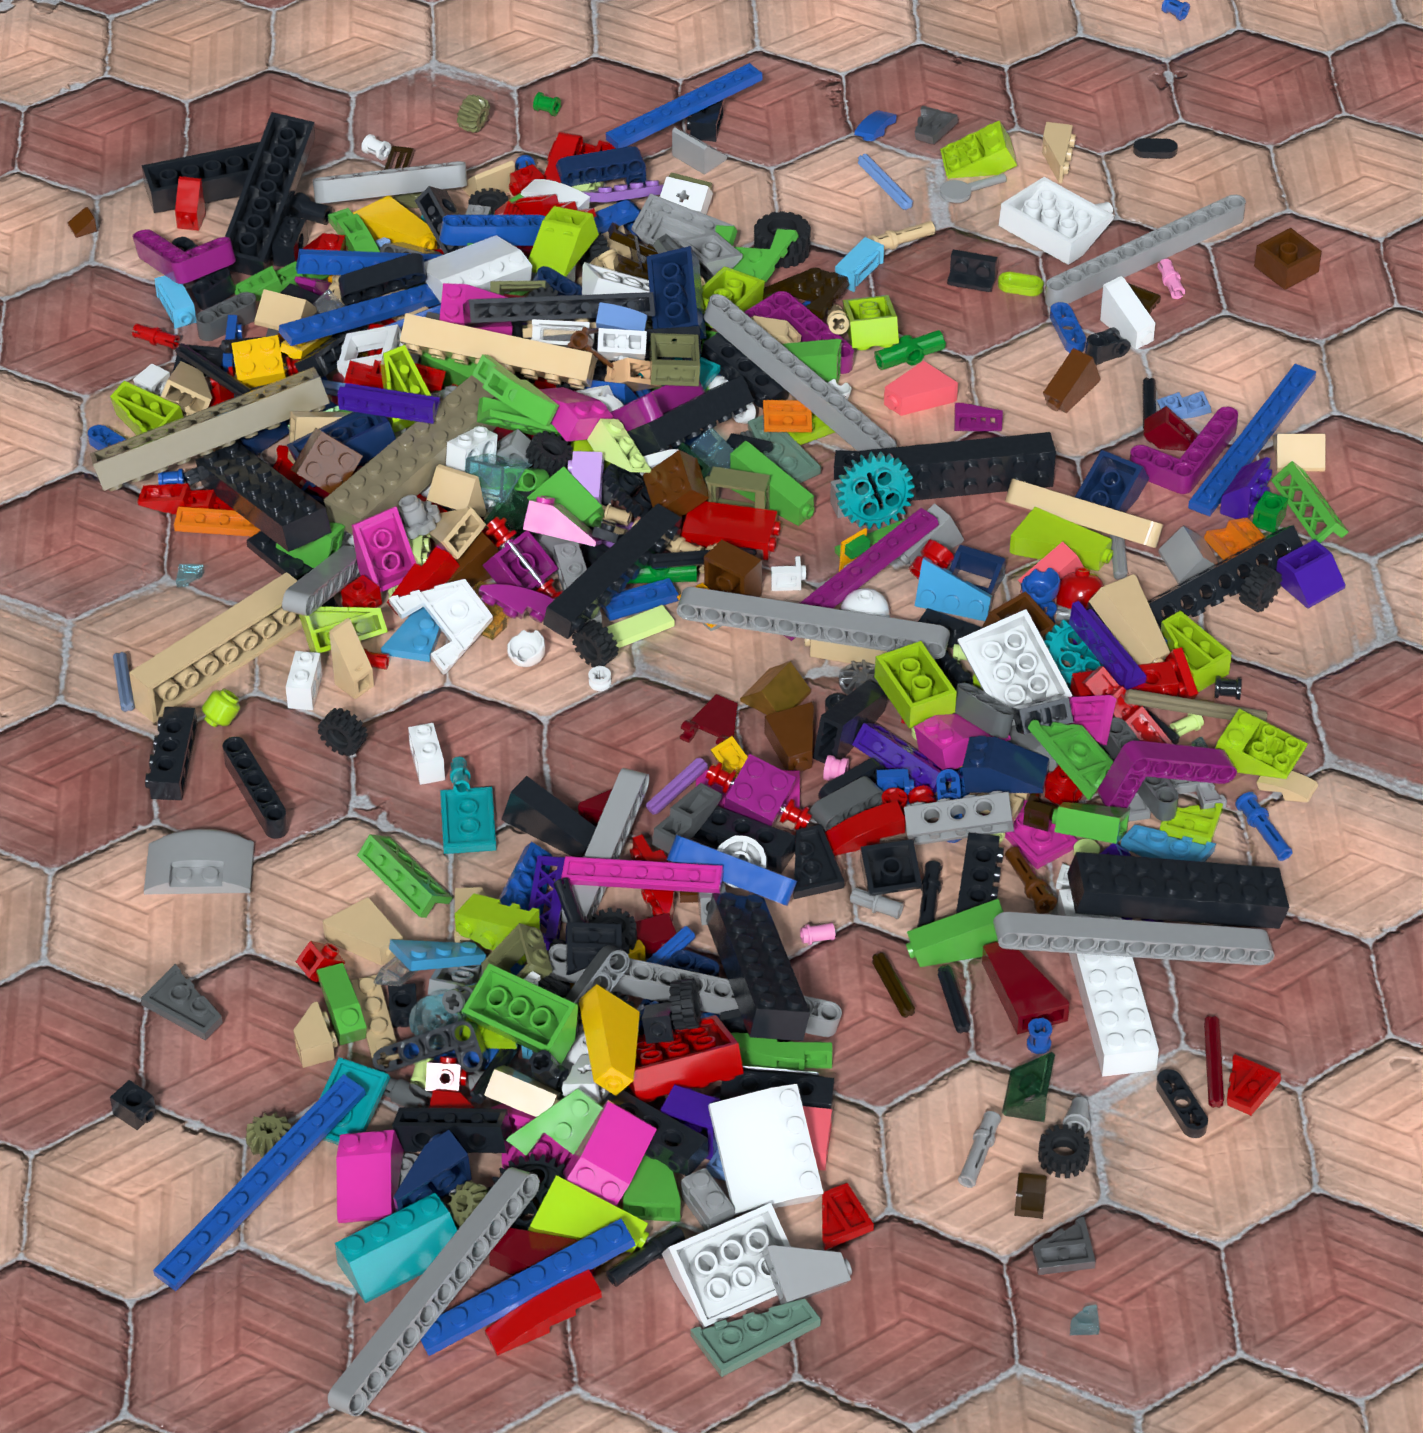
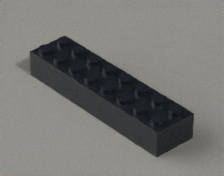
M271 112L225 237H229L236 258L233 264L227 266L230 271L253 276L268 268L273 255L272 243L284 217L288 214L315 140V122Z
M1050 432L861 450L859 452V462H861L860 455H863L865 459H869L870 452L874 454L875 458H877L879 452H882L885 458L889 453L894 457V460L899 458L902 465L905 464L909 469L907 472H910L913 477L910 481L915 485L914 488L910 489L914 497L907 498L908 501L1006 492L1009 489L1012 478L1043 488L1053 487L1056 450ZM869 472L867 477L874 490L873 495L876 497L878 504H882L876 491V485L872 481L871 473ZM887 472L881 473L878 479L885 477ZM859 482L860 488L864 485V482ZM894 493L888 494L886 499H891Z
M235 442L233 445L211 452L195 460L201 484L208 490H214L219 499L286 551L290 552L332 533L326 507L239 442Z
M1076 852L1067 873L1075 914L1280 929L1290 908L1280 869L1275 867Z
M712 893L706 922L749 1037L803 1041L810 1011L764 897L753 894L740 896L732 893Z

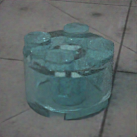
M440 989L433 991L419 1000L412 1008L409 1025L415 1036L457 1021L467 1020V1016L462 1011L451 1014L445 1010L442 1004V997L449 990ZM462 1026L461 1029H460V1031H459V1034H460V1037H461V1038H462V1032H463L464 1026ZM438 1034L434 1038V1045L440 1050L444 1047L445 1040L443 1036Z

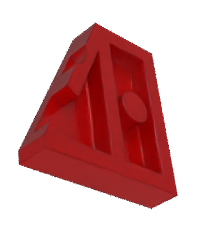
M1182 647L1173 649L1164 662L1171 661L1179 682L1177 696L1195 699L1199 693Z
M848 1183L823 1192L822 1246L824 1251L874 1230V1223Z

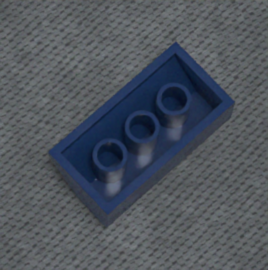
M688 246L647 256L649 290L653 292L655 316L652 317L653 329L700 326V339H706L700 264L692 247Z
M352 412L319 428L322 432L361 454L363 457L358 465L367 463L396 439L390 422L385 416ZM313 432L287 444L295 461ZM306 480L311 487L316 486L315 484Z

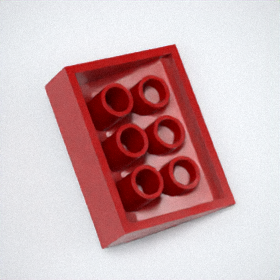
M716 1015L702 1018L699 1028L677 1030L674 1041L646 1044L645 1034L638 1035L634 1081L628 1085L629 1091L632 1096L641 1101L651 1102L658 1096L669 1095L674 1085L683 1088H703L708 1086L709 1083L718 1080H732L737 1075L744 1074L739 1043Z

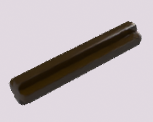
M883 952L874 954L872 956V964L899 1013L904 1018L914 1015L915 1006L886 954Z

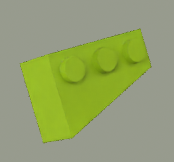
M405 345L383 353L380 366L384 389L431 396ZM388 417L394 433L408 428L416 422Z
M123 381L110 396L116 415L136 435L184 417L179 405L126 381Z
M319 607L309 616L299 614L310 652L314 653L331 650L329 631L347 618L351 620L360 641L388 632L381 608Z
M1182 611L1162 621L1161 633L1168 641L1169 651L1171 652L1173 649L1182 647L1198 692L1215 683L1216 676L1223 678L1229 674L1232 653Z
M473 893L455 913L456 932L465 938L474 940L486 949L494 950L519 923L540 930L539 909L532 908L530 911L520 909V905L512 903L510 906L502 905L499 899ZM524 954L516 963L523 965L527 960L526 955Z

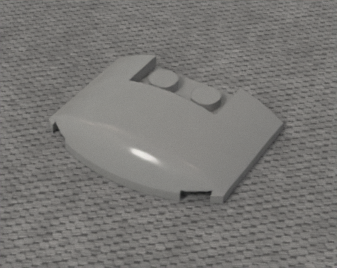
M650 194L631 230L647 245H653L658 238L667 234L683 248L679 244L680 239L715 232L716 225H734Z
M189 829L163 836L149 843L144 895L250 893L254 842L237 834L215 829Z

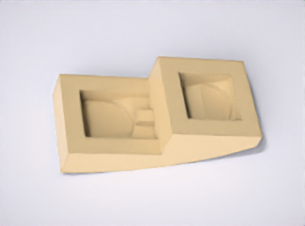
M1291 771L1287 779L1260 776L1256 782L1259 790L1282 792L1286 801L1307 803L1318 787L1316 781L1294 771Z

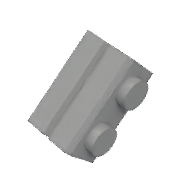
M706 1168L694 1172L681 1180L682 1199L700 1225L704 1227L705 1231L735 1219V1208Z

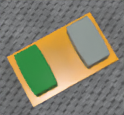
M866 528L841 542L839 572L870 548V539L866 536Z

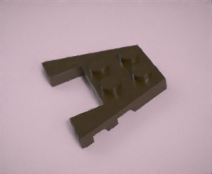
M612 222L608 229L609 239L630 247L633 258L631 260L617 254L613 260L615 271L649 280L647 256L658 254L651 244H648L646 247L639 243L637 236L629 232L628 236L618 230L620 226Z
M817 267L810 268L764 287L763 300L776 292H787L795 298L810 301L811 303L805 307L822 320L826 316V309L830 310L833 307V300L839 299L849 286V280L847 276L839 275L836 272L824 271Z

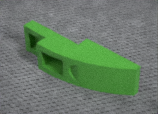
M349 208L328 214V222L337 234L345 235L348 251L380 252L368 228L357 213L353 214Z
M482 354L472 374L484 384L482 388L523 415L545 426H549L559 405L527 380H520L491 356Z
M731 1033L739 1043L742 1065L796 1070L832 1068V1042H777V1039L751 1038L748 1033Z

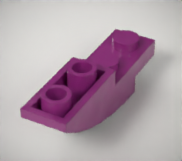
M489 584L481 585L479 588V595L482 596L481 600L490 606L498 605L503 608L502 612L513 619L516 617L522 619L525 613L529 612L530 618L542 623L547 606L554 601V599L547 595L518 586Z

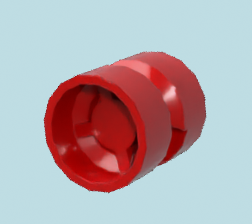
M930 539L920 551L922 556H916L909 566V570L919 579L922 559L924 557L930 559L937 566L947 569L953 561L954 555L946 547Z

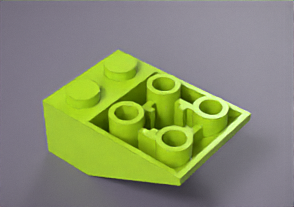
M1000 120L940 149L948 179L999 175L1017 166L1011 138Z
M554 206L541 223L528 259L532 264V272L536 273L540 267L546 266L566 277L599 235L593 214Z
M1239 708L1218 740L1215 749H1221L1227 753L1237 769V773L1287 779L1308 743Z

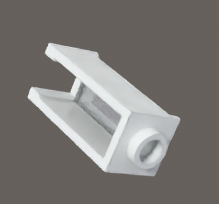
M532 319L533 331L531 340L569 348L568 343L572 334L579 330L582 331L583 327L590 328V322ZM594 333L589 334L592 337L594 343Z

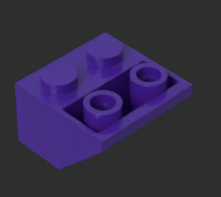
M1265 457L1241 467L1222 495L1220 514L1234 519L1251 518L1254 514V508L1264 492H1270V487H1267L1272 475V469H1270L1271 458Z
M1316 539L1279 558L1277 561L1276 571L1282 575L1281 586L1307 609L1345 589V582L1332 553Z

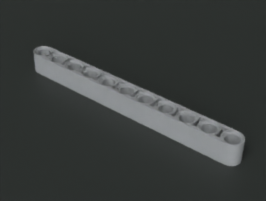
M1237 194L1229 195L1048 279L1046 282L1045 303L1049 307L1057 302L1069 304L1103 288L1104 284L1120 276L1125 278L1242 223L1246 204L1245 198Z
M720 294L710 297L704 314V320L799 402L810 409L813 414L854 449L861 451L897 446L893 438L728 298Z
M687 587L683 590L676 610L682 619L888 652L922 641L933 659H939L945 655L950 637L949 630L941 625L696 587Z
M1003 912L993 919L999 946L1005 949L1244 965H1265L1274 959V952L1268 933L1262 929Z
M556 944L550 948L548 956L552 972L549 976L560 981L575 984L586 969L566 975V945ZM618 956L610 958V966L616 963ZM629 958L628 969L612 989L613 992H622L621 994L670 1003L669 988L671 981L694 978L700 995V1011L720 1015L721 1012L739 1009L728 979ZM601 976L594 979L593 987L596 984L600 985ZM804 996L810 1011L805 1033L822 1037L833 1036L837 1031L842 1015L840 1006L831 1001Z
M514 1167L508 1168L333 1385L328 1394V1404L331 1408L355 1417L364 1412L534 1198L540 1185L536 1174Z

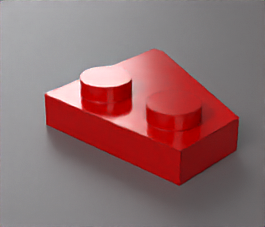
M1235 1054L1232 1059L1233 1066L1232 1072H1230L1227 1106L1251 1116L1281 1082V1074Z

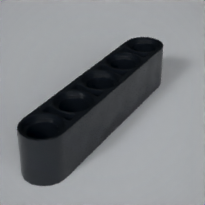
M240 737L227 738L223 742L222 747L225 766L265 834L272 839L284 837L288 833L285 807L246 742Z

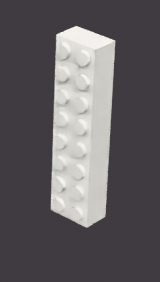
M1059 890L1058 915L1122 920L1121 917L1075 914L1071 890ZM1069 953L1102 1077L1156 1070L1159 1048L1133 957Z

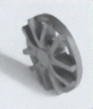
M865 660L856 663L851 661V664L840 670L839 686L842 691L848 695L854 688H858L867 680L879 685L874 677L875 665L865 662Z

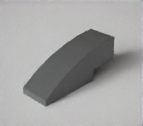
M700 783L674 804L670 809V816L654 828L652 845L669 853L676 835L690 840L714 811L722 799V794Z

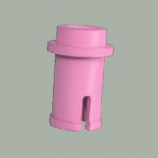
M833 923L815 926L805 924V927L800 928L801 941L803 944L812 945V942L834 940L835 928Z

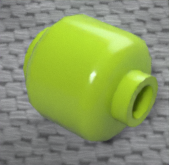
M225 688L214 690L202 705V711L206 715L204 720L213 727L218 725L228 726L240 711L239 698Z

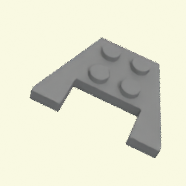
M1169 779L1178 794L1196 792L1202 809L1214 808L1215 803H1222L1223 808H1226V798L1223 794L1219 795L1216 792L1213 783ZM1136 793L1128 806V809H1130L1128 822L1150 819L1151 811L1138 793Z

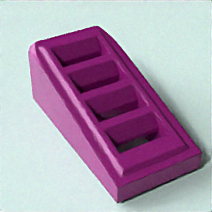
M295 277L294 281L301 288L326 299L330 298L328 287L332 284L331 282L310 277Z
M955 403L954 431H1002L1003 410L966 403ZM990 418H995V423L990 422Z

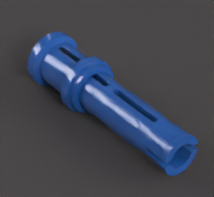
M1247 792L1241 795L1235 802V806L1247 817L1248 825L1256 827L1279 861L1288 859L1293 853L1292 849L1268 819L1269 813L1266 808L1260 806L1254 792Z

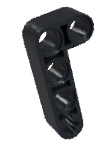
M178 237L171 242L184 252L198 246L187 237ZM227 267L198 278V281L192 286V292L201 310L226 300L236 290L233 278Z
M411 253L341 275L338 279L341 301L345 306H349L424 282L427 278L424 258L419 253Z
M465 1020L457 1021L380 1048L374 1053L372 1060L375 1069L386 1073L398 1071L455 1051L459 1065L463 1070L477 1072L486 1068L489 1057L478 1025L473 1021ZM464 1025L469 1027L471 1032L469 1039L466 1041L461 1039L459 1034L461 1027ZM438 1034L443 1036L445 1040L444 1047L440 1050L434 1045V1038ZM412 1043L416 1044L419 1048V1054L415 1059L408 1054V1048ZM471 1052H475L479 1056V1064L476 1067H472L468 1062ZM399 1054L401 1059H395L390 1061L389 1064H384L383 1059L387 1058V1056Z

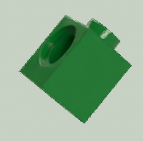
M1265 491L1254 508L1252 523L1257 528L1271 533L1277 531L1286 516L1288 498Z

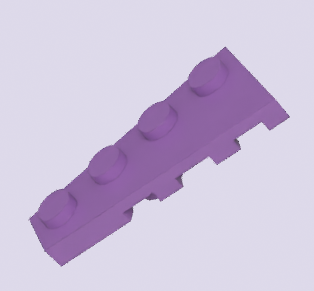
M647 180L644 185L643 182L630 183V186L619 184L614 185V188L598 187L596 190L581 192L590 196V202H612L647 197L650 194L661 195L664 184H659V180Z

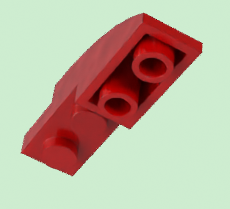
M642 834L632 837L633 849H630L632 860L668 862L663 850L660 849L652 852ZM641 889L644 902L646 904L649 903L652 907L653 917L668 913L671 921H673L674 891Z

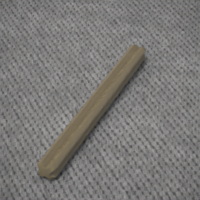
M1133 689L1126 690L1124 701L1127 704L1232 720L1240 708L1267 722V712L1262 710Z

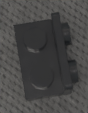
M953 249L947 284L992 292L997 276L998 257Z

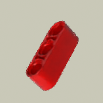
M566 132L558 133L544 173L545 180L561 183L556 163L561 158L580 155L583 146V137L581 135Z

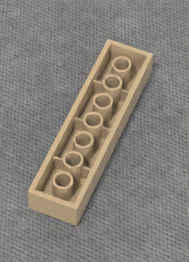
M407 313L400 337V342L406 346L411 354L422 355L423 352H426L432 358L445 360L446 357H449L455 363L468 365L469 362L478 364L482 354H486L512 374L520 372L525 378L538 380V377H543L547 379L548 383L561 385L562 381L570 384L571 388L584 390V387L591 388L597 362L593 353Z
M286 572L130 671L135 708L155 723L159 717H163L165 707L182 706L301 629L302 624L299 614L284 611L282 608V601L286 590L296 583L297 580Z

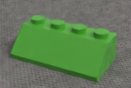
M490 963L462 1009V1012L476 1024L536 1053L546 1050L553 1055L559 1064H562L575 1041L578 1015L577 1004Z

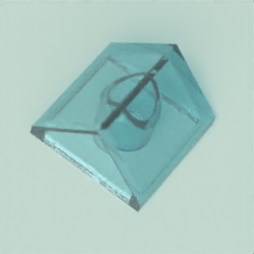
M489 453L467 457L465 462V472L479 477L483 499L505 503L527 467L526 462Z

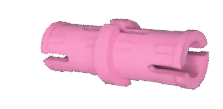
M1170 259L1161 260L1157 267L1162 274L1163 284L1167 285L1172 298L1179 299L1183 297L1182 294H1185V289L1180 282L1181 277L1179 273L1174 270Z

